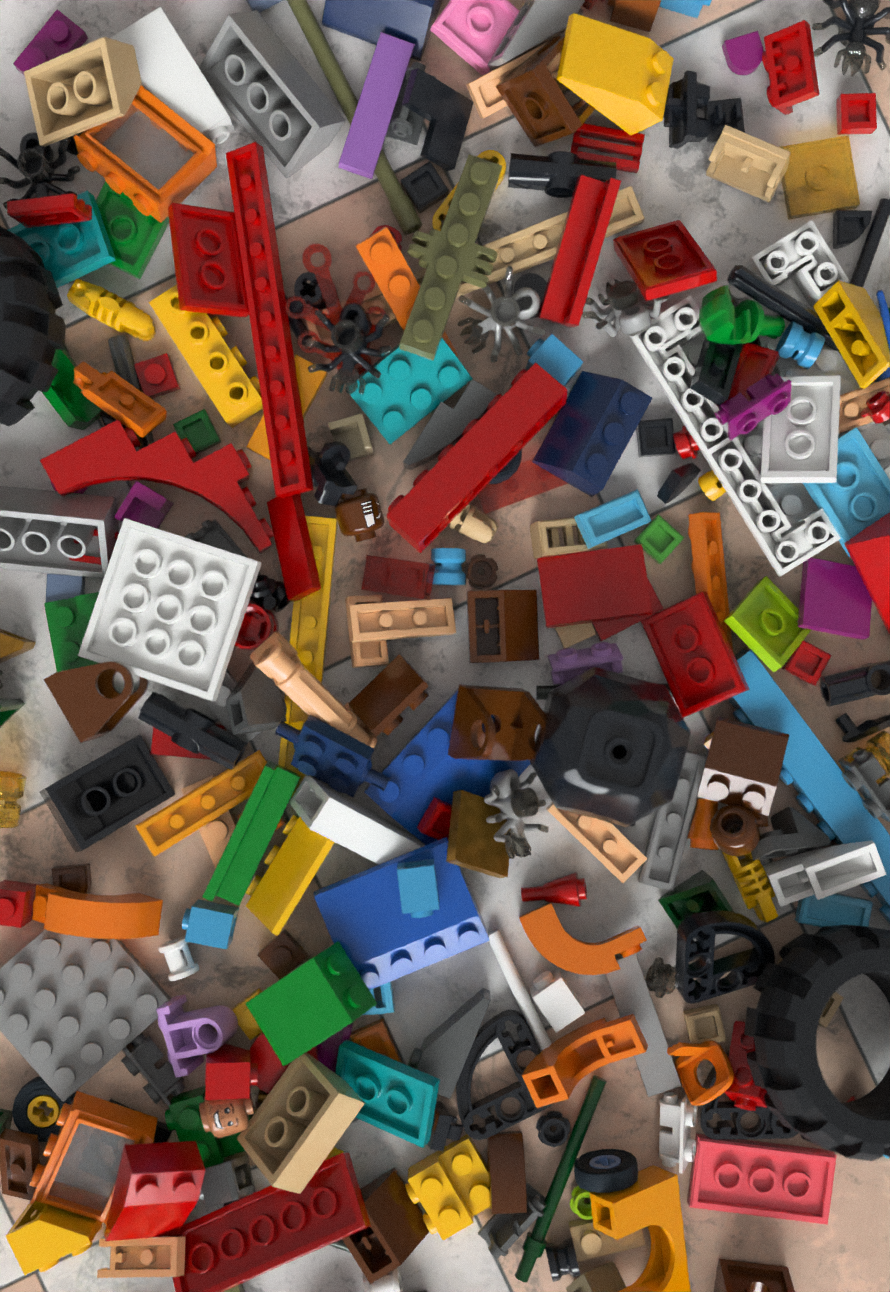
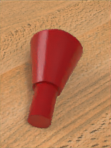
M577 872L547 882L543 886L521 888L522 901L545 900L551 903L581 907V900L587 899L585 878H578Z

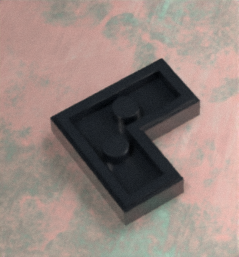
M420 68L411 71L402 105L430 121L421 156L447 171L454 170L474 102Z

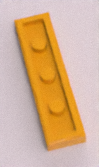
M257 750L238 762L233 770L226 769L135 825L153 857L249 798L264 766L267 764L261 751Z

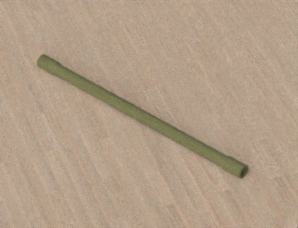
M287 0L351 125L358 100L307 0ZM382 149L374 173L390 202V208L404 235H409L420 229L423 224L409 197L404 193Z

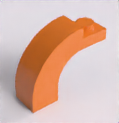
M48 883L37 884L32 920L44 923L45 930L71 936L100 939L150 937L159 935L163 900L141 893L93 895L74 892Z
M551 902L519 916L529 940L543 957L566 971L582 975H600L619 970L620 967L614 955L621 953L623 958L633 955L642 950L640 943L647 941L642 928L638 925L601 942L588 943L575 939L562 927Z
M634 1014L609 1022L602 1018L566 1034L542 1050L528 1064L522 1077L536 1108L569 1099L576 1084L586 1075L606 1064L645 1053L648 1044Z

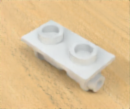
M665 1092L663 1098L660 1099V1125L672 1127L673 1130L672 1132L664 1130L659 1132V1158L662 1159V1165L666 1167H674L676 1163H679V1173L683 1174L689 1162H693L695 1159L696 1141L691 1139V1127H694L696 1123L697 1107L690 1103L687 1095L683 1099H678V1094Z

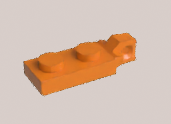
M84 361L73 369V383L82 390L81 393L116 420L119 419L120 423L132 429L141 438L145 437L166 420L167 411L164 407L112 370L109 373H100Z

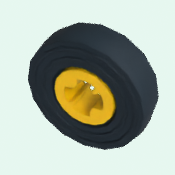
M41 1077L32 1079L21 1088L15 1097L12 1109L14 1124L20 1132L38 1135V1142H47L51 1133L58 1135L61 1126L56 1125L60 1111L64 1103L71 1105L76 1092L62 1102ZM43 1101L47 1102L48 1108H53L49 1115H45L44 1109H38Z

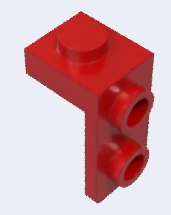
M735 1021L728 1058L733 1070L734 1079L725 1093L732 1102H735L734 1106L750 1111H755L756 1106L767 1108L764 1098L767 1091L755 1085L746 1053L755 1051L754 1037L744 1034L745 1022Z

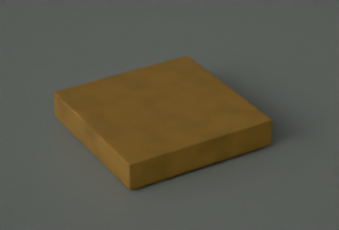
M464 790L454 791L446 862L497 878L508 877L511 840L509 843L495 841L493 838L495 833L507 822V819L496 823H487L486 820L489 816L501 813L500 808L485 803L484 798ZM509 829L504 835H509L511 838V829Z

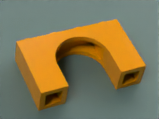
M654 1165L638 1171V1180L624 1190L606 1193L590 1192L593 1227L616 1240L644 1227H648L651 1238L648 1263L641 1276L633 1284L618 1292H691L678 1176Z

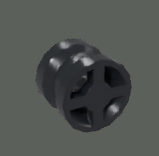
M572 1238L565 1239L563 1244L560 1245L546 1244L545 1250L553 1282L560 1281L562 1276L568 1274L573 1277L581 1276Z

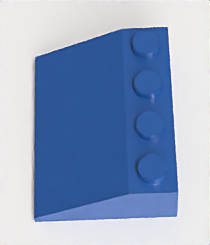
M458 689L380 772L391 777L385 790L382 791L380 788L369 784L364 791L390 817L425 845L438 841L421 833L417 828L434 797L451 805L454 791L464 790L485 798V796L492 793L490 790L491 781L496 773L513 769L519 777L531 764L530 760L454 759L448 755ZM482 723V729H483V732H485V728H484V725H483V723Z
M447 837L313 892L333 944L339 941L369 990L490 941L481 913L460 866L446 862ZM434 859L439 910H433V915L423 918H412L411 913L402 914L397 874L398 863Z

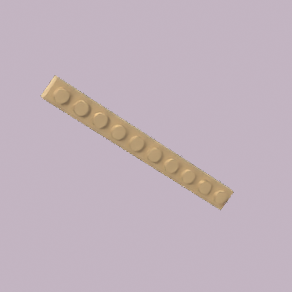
M632 186L618 191L605 238L643 223L645 218ZM568 212L483 245L498 253L496 261L491 263L493 265L491 274L485 275L489 278L487 285L505 279L507 268H512L513 275L554 259ZM427 269L413 273L420 286ZM462 281L457 297L480 289V287ZM379 288L321 310L338 329L341 328L339 324L340 313L349 303L361 305L370 315L372 322L370 332L375 331L377 322L384 316H388L390 319L385 326L398 322ZM318 312L305 317L315 344L320 342L331 346L336 345V336L316 316Z

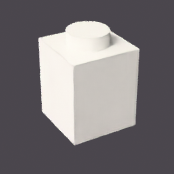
M559 969L552 973L545 971L532 982L533 986L529 988L532 999L556 1033L585 1013L581 1001Z

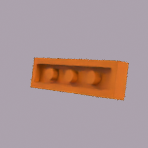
M384 227L356 244L355 247L404 332L420 285L389 229ZM444 331L442 338L457 356L456 350Z
M699 512L688 514V535L691 540L693 558L691 568L695 579L696 594L702 591L707 592L733 651L731 628L724 622L730 613L720 513Z

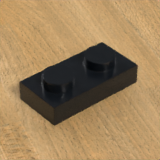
M705 337L690 388L718 406L728 400L742 346L740 344L714 343L708 341Z

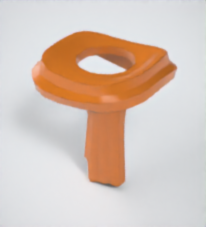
M704 1041L702 1043L679 1042L667 1049L668 1055L680 1056L676 1059L674 1065L682 1087L693 1106H701L711 1102L723 1094L732 1084L734 1074L730 1061L721 1045L716 1041ZM705 1059L709 1060L716 1070V1080L711 1088H704L697 1078L698 1065Z

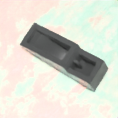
M472 379L454 409L441 402L403 461L404 467L409 470L419 467L438 457L449 444L455 445L463 437L462 432L472 420L477 419L479 421L486 414L487 406L496 396V393Z

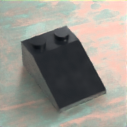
M141 735L134 737L39 791L75 852L83 851L175 795Z

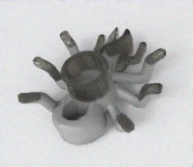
M512 266L506 268V287L503 297L496 299L488 284L485 288H482L492 304L491 311L463 295L459 296L460 302L488 316L484 321L469 317L458 322V326L462 327L472 323V325L462 330L460 336L471 334L464 341L467 345H476L481 341V345L472 350L473 354L486 347V340L490 335V330L495 331V344L490 359L492 363H496L501 350L502 328L505 329L518 356L522 355L523 351L512 328L519 327L541 336L546 334L545 329L521 321L535 317L540 310L541 300L535 290L526 287L518 289L511 297L513 290Z
M614 279V285H611L609 282L606 283L607 299L602 294H598L602 305L610 304V306L601 309L594 299L587 297L585 304L589 305L593 311H584L582 313L583 318L592 319L596 323L597 329H605L610 336L614 337L617 335L620 326L623 334L628 336H635L648 330L651 324L650 316L657 318L660 315L661 303L668 300L670 295L646 301L642 293L638 292L635 282H620Z
M513 769L496 773L490 781V794L484 798L485 803L500 808L501 811L499 814L487 817V823H500L503 819H507V822L495 833L493 838L495 841L505 842V849L510 859L515 858V855L520 858L531 855V847L524 831H542L546 833L549 830L548 826L542 824H525L522 819L536 815L539 807L546 805V800L538 801L535 791L529 788L537 776L535 772L530 773L528 778L520 783L517 772Z

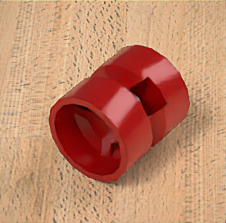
M248 603L235 646L240 649L256 650L275 631L278 632L279 624L274 613L260 605Z

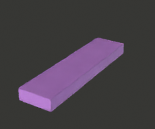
M382 32L380 33L338 168L373 179L415 44Z

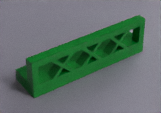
M56 349L51 366L57 368L58 372L48 392L42 393L68 427L85 430L101 417L99 411L102 409L89 401L81 393L82 390L73 383V369L77 365L65 349Z
M271 761L264 766L202 898L212 902L218 896L233 904L240 905L301 775Z

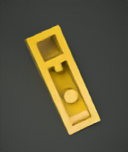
M838 280L813 305V308L859 386L866 388L890 367V350L882 317L865 288Z

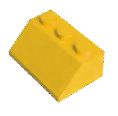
M294 814L282 832L288 836L282 847L274 845L264 861L269 866L263 878L256 875L246 891V894L251 896L246 907L276 936L281 932L335 843L309 829L304 821Z

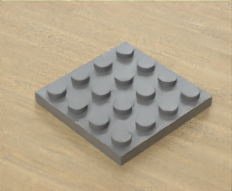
M44 930L0 968V1031L64 1102L158 1018L156 1009L165 1002L170 1001L171 997L120 939L78 937Z

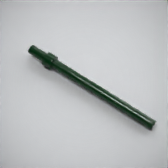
M593 1076L544 1200L546 1203V1207L543 1209L544 1215L542 1217L538 1216L532 1233H527L523 1243L524 1253L515 1273V1277L522 1282H528L537 1257H542L546 1247V1234L607 1082L599 1076Z

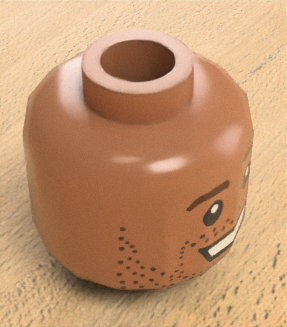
M251 1093L250 1099L205 1100L204 1097V1102L199 1103L205 1132L211 1131L216 1138L226 1137L246 1130L249 1124V1115L255 1114Z

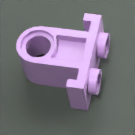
M184 994L172 997L170 1001L165 1002L156 1009L158 1025L161 1031H163L168 1049V1060L173 1066L176 1078L187 1076L204 1062L202 1054L218 1050L237 1032L238 1019L230 1008L224 1005H217L184 1012L182 1004L187 1002L186 995Z

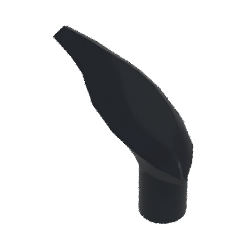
M847 713L837 718L835 722L845 734L842 737L843 742L853 743L890 726V715L876 720H867L858 727Z

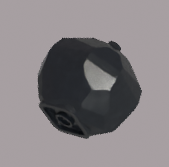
M591 667L548 692L543 710L546 715V725L544 730L539 725L535 740V754L530 763L556 808L628 827L673 800L691 730L665 686L598 667Z

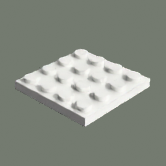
M124 518L78 656L98 663L118 662L126 666L133 675L210 701H216L262 563Z

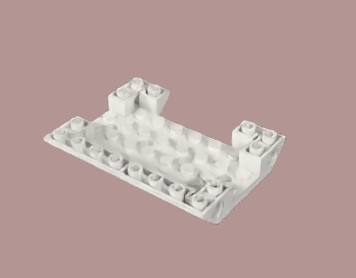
M812 220L751 257L744 266L811 310L813 305L838 280L846 283L849 282L848 277ZM726 277L694 298L691 295L661 313L657 318L651 319V324L642 332L629 334L780 577L841 538L824 510L818 509L803 483H761L764 419L758 422L757 426L749 433L740 434L734 439L729 440L728 423L720 424L715 416V413L719 411L717 405L690 388L705 338L699 324V310L701 309L703 297L714 289L728 285L731 299L739 303L746 299L754 300L730 285ZM762 305L764 314L779 316L775 312L771 311L770 309ZM784 319L786 329L790 322ZM759 335L761 346L772 350L776 349L781 338L780 336L777 339H771ZM825 344L816 361L808 370L798 366L793 358L784 359L780 356L774 368L775 372L781 377L841 375L840 395L861 388L840 353ZM873 422L859 427V432L890 479V423L884 426L883 423L875 424ZM847 432L839 434L838 438L843 436Z

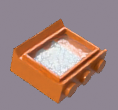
M142 85L126 115L88 129L80 136H74L78 151L77 157L80 163L90 172L96 171L103 176L113 191L118 194L123 192L128 196L143 215H151L160 223L168 217V207L172 202L181 204L217 168L215 144Z
M76 1091L71 1105L64 1103L56 1122V1125L61 1126L58 1135L51 1133L42 1154L47 1157L45 1164L38 1163L29 1183V1186L35 1187L30 1203L34 1204L35 1201L104 1222L107 1226L123 1147L125 1144L153 1143L158 1118Z

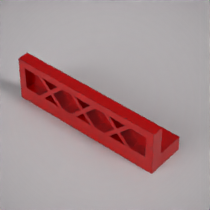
M584 175L578 177L537 318L569 328L579 326L620 188V180L610 178L606 182H602Z

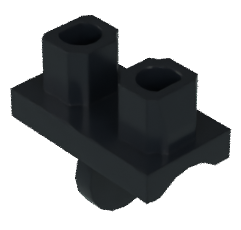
M687 70L681 80L672 82L669 85L663 116L664 127H669V148L679 149L687 142H701L710 134V121L707 118L697 117V109H702L708 104L710 86L697 82V72Z
M340 441L328 442L320 452L313 451L307 446L313 486L318 487L314 494L318 503L336 506L342 493L354 495L358 486L346 470V465L351 456L347 446Z

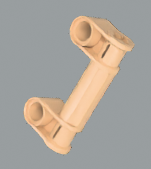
M275 631L250 655L254 665L269 678L273 679L276 686L288 695L308 716L311 715L372 748L375 747L377 737L349 706V702L343 705L304 667L297 656L298 652L279 632Z

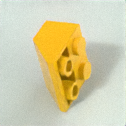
M35 1201L34 1204L29 1203L6 1234V1238L24 1275H27L37 1269L40 1272L49 1270L60 1261V1258L70 1253L72 1256H77L85 1252L92 1246V1241L97 1232L101 1230L103 1222Z

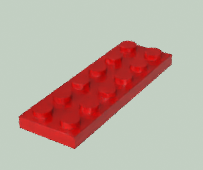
M349 1152L340 1153L323 1161L301 1194L270 1185L183 1225L175 1236H185L184 1276L172 1277L175 1291L223 1292L370 1227L371 1223Z

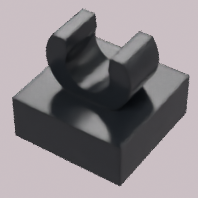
M741 98L708 101V104L703 107L704 117L710 121V134L707 137V142L718 141L725 125L745 133Z
M436 1101L431 1137L427 1143L430 1149L443 1151L447 1138L460 1140L464 1127L461 1124H456L458 1118L452 1116L441 1101Z

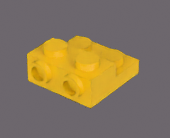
M468 1134L462 1136L460 1140H455L445 1146L443 1151L438 1150L408 1168V1183L405 1184L406 1191L414 1204L421 1202L426 1213L423 1214V1219L429 1232L432 1235L438 1232L442 1240L473 1224V1216L490 1207L489 1171Z

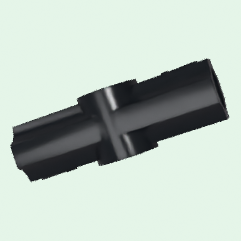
M565 151L553 152L548 156L511 153L508 187L543 190L545 194L551 197L570 198L573 196L577 179L580 175L606 182L610 178L616 179V162L582 160L576 154Z
M890 660L879 663H867L859 668L820 677L819 686L826 705L830 707L875 695L890 694ZM876 670L880 672L882 679L877 688L873 687L871 683V676Z
M152 692L145 701L138 719L171 736V740L180 747L196 754L201 753L230 770H233L240 761L248 742L215 725L216 722L210 717L192 708L186 709L157 692Z

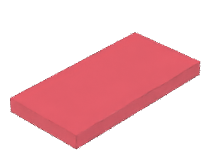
M696 1133V1153L691 1167L687 1199L689 1207L828 1225L837 1157L833 1151L745 1139H712L705 1134Z

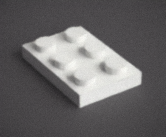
M841 375L781 377L784 382L788 379L791 381V402L780 413L776 415L771 414L764 419L761 483H836Z

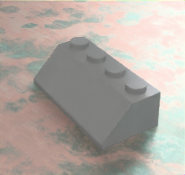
M257 10L228 14L199 69L255 141L263 147L264 152L285 178H289L330 145L346 120Z
M0 486V568L104 579L113 547L116 543L114 538L115 532L118 531V521L115 518L117 513L115 497L78 493L62 497L57 491ZM95 529H98V536H93ZM73 539H76L79 544L74 543ZM83 555L100 557L101 565L71 561L69 559L80 558Z

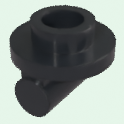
M258 575L250 600L267 610L273 609L276 605V599L272 596V593L277 590L276 580L268 578L267 575Z

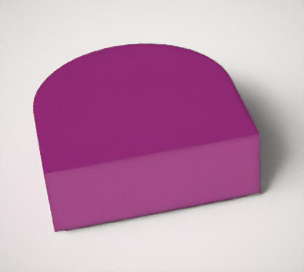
M758 31L726 40L722 45L727 65L737 75L745 76L752 74L762 61V52L764 50Z

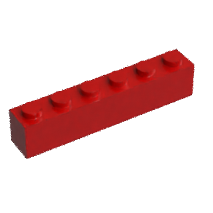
M536 362L528 371L522 369L511 382L512 387L504 395L498 394L491 400L486 409L488 412L479 421L477 419L472 420L463 430V437L455 445L449 444L443 449L437 459L439 462L430 471L425 469L416 477L413 482L414 487L405 497L399 495L388 508L389 513L386 515L389 525L419 553L452 522L566 404L568 390Z

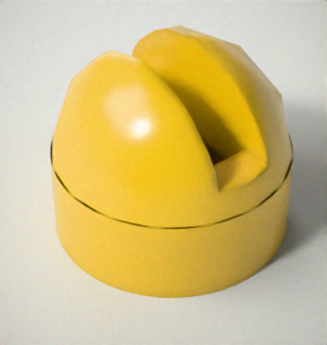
M713 470L706 472L698 478L699 486L710 500L715 501L726 492Z

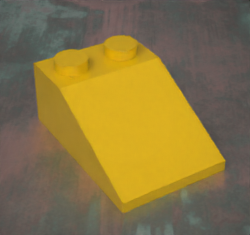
M573 13L568 18L556 79L632 136L663 120L674 58L648 37Z

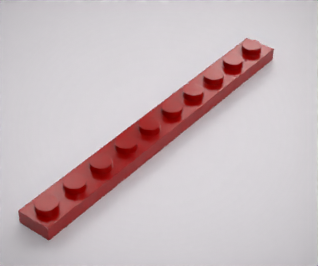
M253 142L226 153L275 495L284 498L314 490L264 150L260 144Z

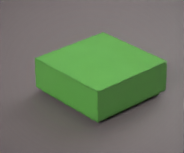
M658 514L638 535L634 542L637 545L642 544L643 550L658 564H661L684 537Z

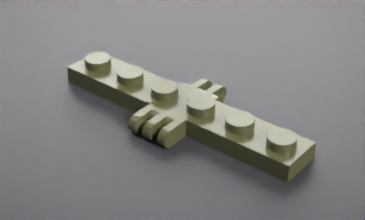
M469 154L441 231L432 229L429 234L421 231L414 232L412 241L415 244L409 245L407 253L419 259V265L427 270L402 335L399 349L434 361L462 281L480 288L487 286L489 278L485 275L491 274L493 269L491 263L496 261L498 253L493 249L476 244L498 183L502 165Z

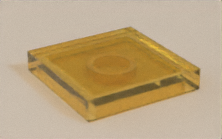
M849 135L780 147L791 152L788 169L781 180L788 220L832 213L837 210L855 209L860 205Z

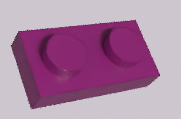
M57 9L13 65L24 75V71L82 47L88 36L84 30Z

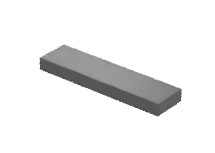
M686 751L673 800L655 811L644 854L648 859L641 866L638 878L639 883L674 891L707 755Z
M636 953L625 958L622 955L615 957L620 969L606 973V977L620 1017L634 1014L648 1044L645 1053L634 1056L648 1097L682 1086L672 1056L667 1053L668 1045Z

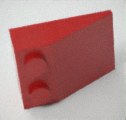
M196 1141L124 1145L104 1235L105 1241L175 1236L178 1234L198 1202L205 1174V1167Z

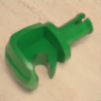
M728 285L721 286L703 297L701 309L699 310L700 327L706 339L714 343L728 345L748 344L753 342L758 335L777 339V337L783 334L785 329L783 317L764 314L763 307L758 301L743 300L734 310Z

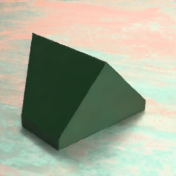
M703 870L675 887L674 891L667 892L658 900L677 929L685 918L697 913L707 911L734 912L714 879Z

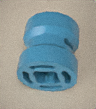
M792 321L783 332L775 351H778L779 356L784 359L793 358L798 366L808 370L819 356L825 342V337L816 332L811 334L804 332L802 325Z
M431 549V560L435 563L434 571L431 573V585H466V574L462 571L461 564L466 561V549Z

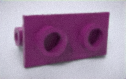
M776 373L773 376L768 374L747 388V394L752 400L748 401L739 393L724 404H721L715 416L720 424L728 423L729 440L734 439L740 434L749 433L757 426L758 422L771 414L776 415L783 411L788 403L791 402L790 379L784 382L779 374Z

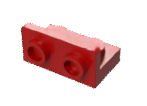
M803 20L765 36L766 51L762 52V61L765 70L769 73L770 86L767 87L768 100L772 107L787 115L793 113L792 105L820 95L810 24Z

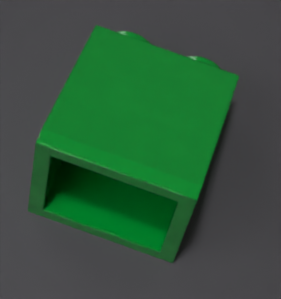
M337 941L245 1004L282 1065L286 1066L354 1022L378 1003L341 944Z

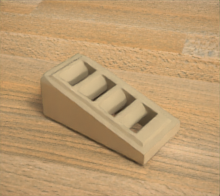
M574 517L542 520L530 525L534 559L608 549L607 541L588 549ZM574 526L577 527L579 545L574 543L572 528ZM559 528L563 530L564 546L560 547ZM546 530H548V534H549L550 548H549V546H548V539H547V531H546Z

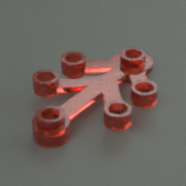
M320 243L309 244L302 253L303 265L309 272L314 273L329 314L323 311L322 313L340 329L339 316L342 306L329 272L332 262L331 253ZM315 252H320L324 256V262L320 266H314L311 263V256ZM359 271L354 275L352 280L353 288L344 307L349 303L361 305L365 295L372 292L375 287V279L369 272ZM361 276H368L370 279V285L366 289H360L357 285V281ZM292 295L286 300L285 310L291 318H303L330 331L316 316L320 310L307 304L301 296ZM294 300H298L303 304L302 311L296 314L289 310V305ZM371 306L366 310L369 315L373 311H379L382 314V318L387 316L385 311L379 306ZM372 323L369 334L375 332L376 324ZM304 330L298 336V345L305 353L315 352L332 361L342 353H325L315 347L317 342L326 345L331 344L320 340L312 330ZM307 335L315 338V344L310 348L302 345V339ZM360 355L369 364H371L370 355ZM343 362L337 366L340 375L350 381L355 380L366 371L360 365L357 369H353L352 374L348 369L341 374Z

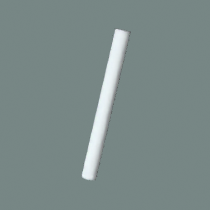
M492 930L488 932L490 946L541 1052L552 1043L499 930Z

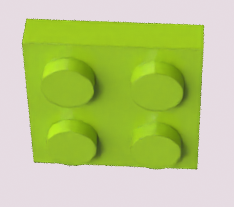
M764 576L752 587L724 620L736 635L773 672L780 669L811 631L810 629L797 627L799 609L767 576Z

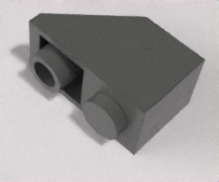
M252 662L226 699L233 735L272 730L281 721H287L286 703L281 697L280 689L276 686L273 679L269 678Z

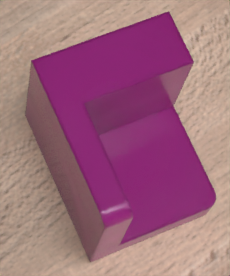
M136 481L115 514V518L122 522L126 518L158 529L174 503Z

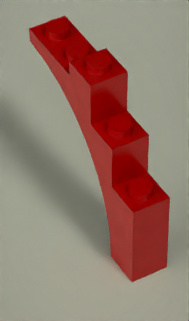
M118 419L40 460L57 492L62 497L89 486L114 481H149L174 486L201 497L224 512L245 533L258 553L272 546L269 539L274 534L265 518L258 520L252 507L257 504L248 487L246 486L241 489L239 484L249 480L247 470L252 468L244 451L242 449L236 451L232 443L193 463L191 459L197 455L187 437L180 440L175 431L136 451L135 448L141 445L132 429L123 428Z

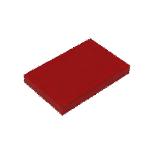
M172 202L168 207L180 310L246 318L249 315L235 213Z
M680 220L613 239L616 254L646 301L717 282L716 268Z
M642 544L537 558L546 629L652 615L653 611Z
M702 591L641 621L683 718L750 690L706 591Z

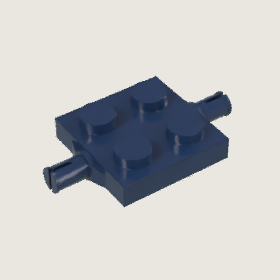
M311 715L304 723L301 731L284 721L280 722L275 731L276 735L294 743L295 753L291 762L292 766L298 768L301 773L313 776L330 785L337 792L345 793L354 798L360 785L365 781L380 788L382 791L385 790L391 777L372 769L371 758L375 750L374 748Z

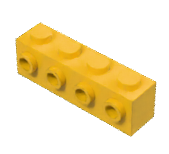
M177 284L149 302L216 408L231 428H234L263 409L259 380L255 375L249 379L242 367L248 363L236 345L231 349L228 347L223 337L228 335V332L217 316L210 319L207 313L181 311Z

